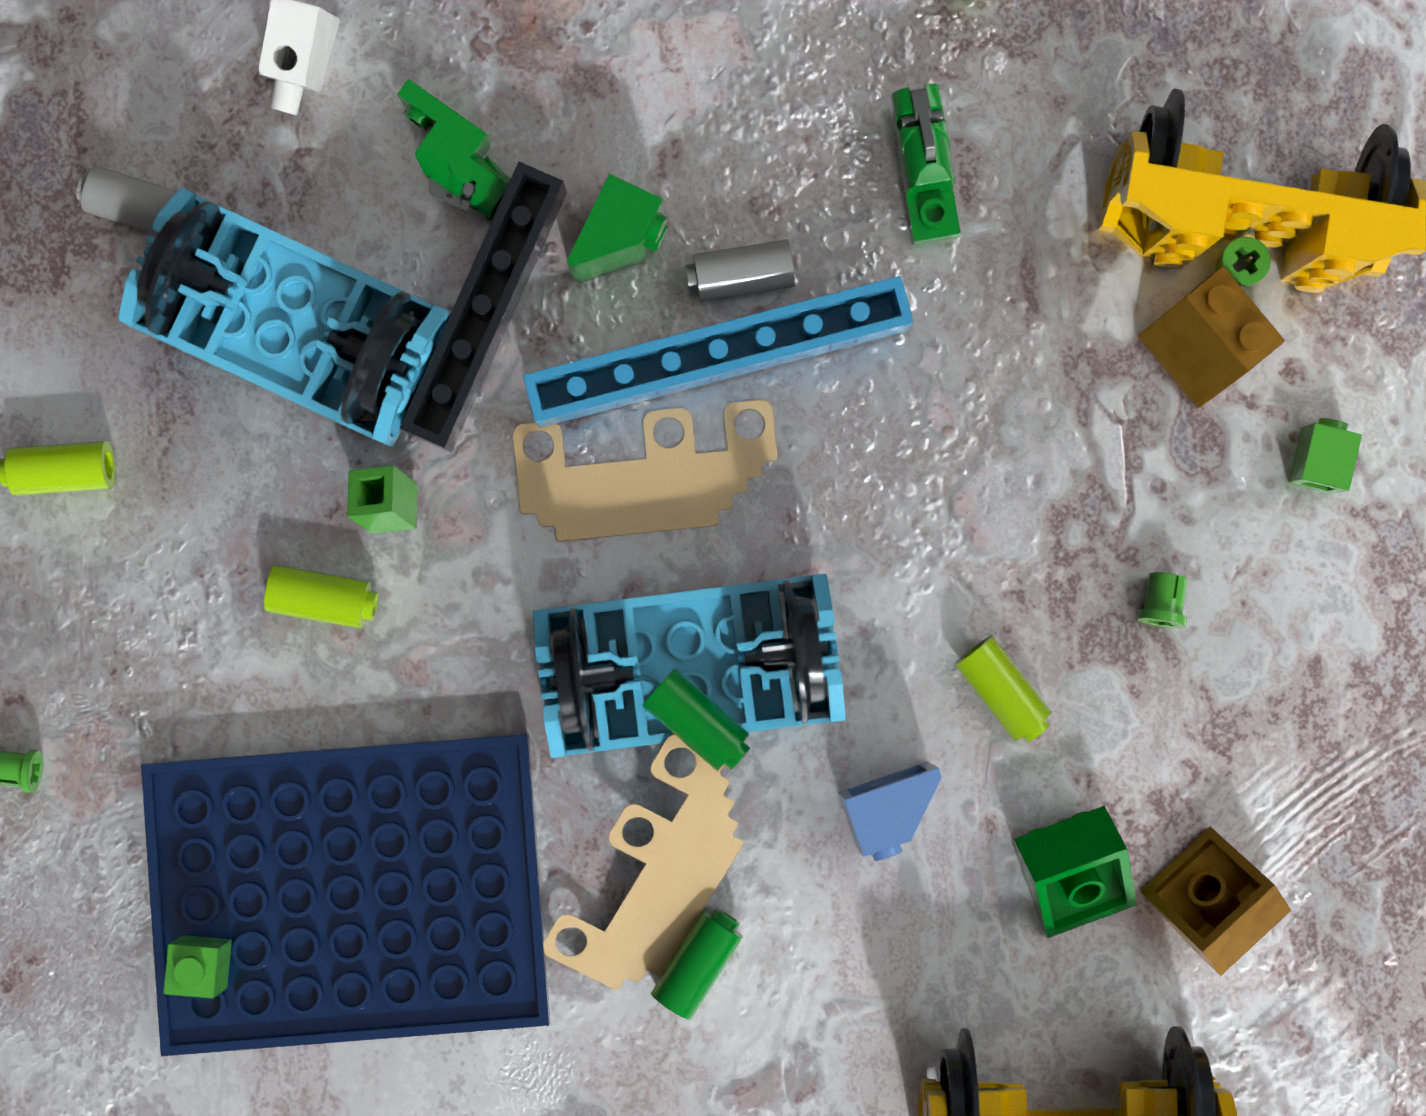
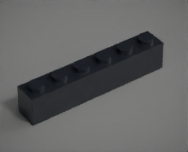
M520 161L518 162L400 426V429L407 434L452 453L567 195L563 180Z

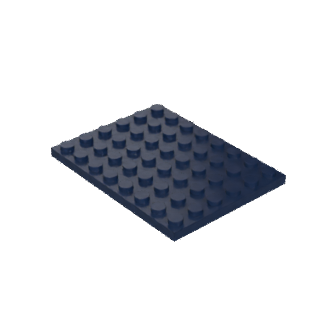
M529 733L141 764L161 1056L550 1025ZM183 935L232 939L227 989L215 998L164 994L169 943Z

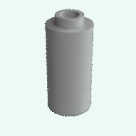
M95 166L89 173L85 172L80 177L76 189V198L81 201L82 210L86 213L158 235L153 230L152 225L158 213L178 191Z
M788 239L693 254L694 264L685 265L689 294L699 292L700 302L795 287L793 261Z

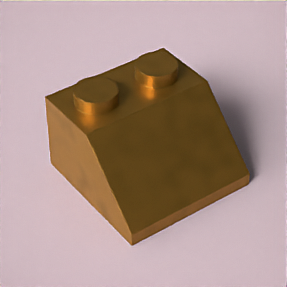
M1224 267L1206 278L1137 335L1139 340L1197 409L1248 373L1286 341Z
M1209 827L1140 891L1185 942L1220 976L1292 911L1276 885L1212 827Z

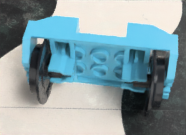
M181 187L158 213L152 225L153 230L158 235L156 238L148 235L146 242L150 246L144 249V257H137L136 262L143 266L141 271L132 269L127 277L118 320L204 362L228 371L299 404L316 414L393 448L401 432L400 426L448 321L449 311L417 298ZM410 311L417 319L409 316ZM365 410L373 414L379 413L376 421H357Z
M827 573L534 610L536 660L541 670H538V676L540 677V687L542 689L541 700H545L543 718L551 758L664 743L674 733L642 705L674 668L747 732L846 720L842 673L837 663L840 662L836 643L837 635L836 632H833L835 619ZM779 591L784 594L788 639H785ZM584 617L589 654L588 662H590V664H587L586 650L580 618ZM789 667H792L795 693L799 710L795 713ZM592 692L593 702H595L599 737H595L594 717L591 697Z

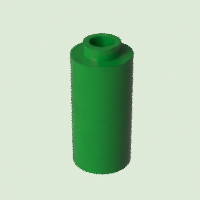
M675 668L642 705L716 771L723 765L732 770L750 749L744 742L750 733Z
M716 908L713 914L702 911L652 990V997L673 1013L691 1020L743 939V936L737 931L740 922L719 908Z

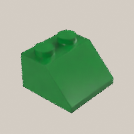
M609 174L566 263L572 279L583 283L643 262L649 250L657 253L669 228L666 225L668 217L664 215L663 199Z
M1105 805L1091 811L1077 813L1069 819L1045 828L1031 830L1026 835L1014 839L1020 868L1047 939L1137 906L1128 849Z

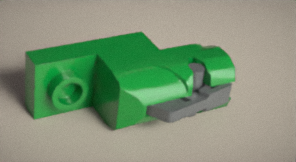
M408 79L397 93L402 104L406 107L403 115L425 131L430 125L433 126L415 152L423 173L429 178L430 195L482 221L489 220L492 222L511 178L488 155L483 159L492 146L488 135Z
M933 83L925 84L923 89L910 91L909 87L899 89L892 93L891 99L898 142L896 158L912 245L957 238L960 236L961 230L953 192V185L956 181L950 154L946 120L944 119L940 86Z

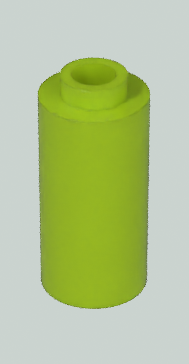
M108 441L9 448L5 458L0 459V483L3 487H8L13 496L111 489L115 484V458L111 444Z
M274 565L269 573L266 584L264 609L265 612L362 629L366 620H374L379 595L376 592H371V582Z
M993 635L978 643L955 662L954 665L1014 741L1023 737L1027 742H1031L1050 727L1046 719L1051 715V709Z

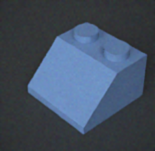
M925 762L838 792L855 845L863 857L872 855L874 861L895 856L902 852L900 844L912 840L942 778L937 766L930 762Z

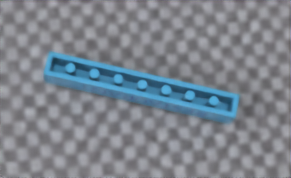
M897 276L523 375L535 423L539 428L903 333L908 331L914 322L902 277Z

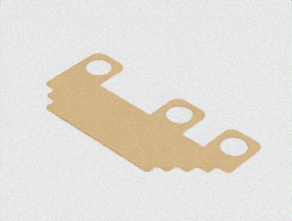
M766 400L730 403L724 410L727 451L697 454L695 453L693 423L690 412L684 408L653 410L648 412L643 418L646 459L565 467L562 430L559 424L539 428L535 422L520 424L513 431L520 512L524 515L536 513L539 518V524L542 527H555L556 539L559 542L716 526L719 523L718 511L731 509V496L733 494L745 493L748 490L747 479L762 475L761 464L767 461H776L778 458L773 408ZM743 410H756L764 418V431L756 439H744L735 430V418ZM666 417L677 419L684 429L682 441L673 448L660 446L655 441L653 435L656 423ZM544 431L551 436L554 442V449L549 458L543 461H534L526 456L523 450V443L529 433Z
M675 734L666 739L651 764V772L657 779L688 794L686 800L672 822L638 804H631L624 808L609 833V842L613 847L646 863L605 931L573 915H562L556 920L543 942L546 956L614 990L619 989L627 978L635 982L641 981L646 972L662 976L744 845L742 840L733 836L738 822L728 815L734 803L732 799L724 796L730 781L720 774L723 766L716 771ZM675 748L689 749L695 755V769L686 777H674L665 769V757ZM635 817L647 819L654 829L651 841L640 847L629 845L622 836V829L625 823ZM568 927L582 930L587 938L585 949L574 956L562 954L557 949L555 943L558 933Z

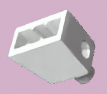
M271 0L259 63V74L275 80L269 108L297 115L303 89L320 92L338 31L339 18L318 6L303 2ZM297 57L295 67L291 68L293 60Z

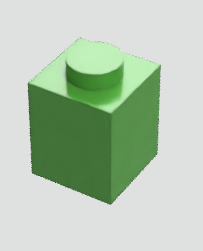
M1319 418L1318 423L1301 427L1288 483L1332 494L1349 491L1362 434L1347 431L1348 424L1346 422L1329 418Z
M394 465L348 471L347 517L372 534L417 529V483Z
M183 935L169 943L164 994L215 998L227 989L232 939Z

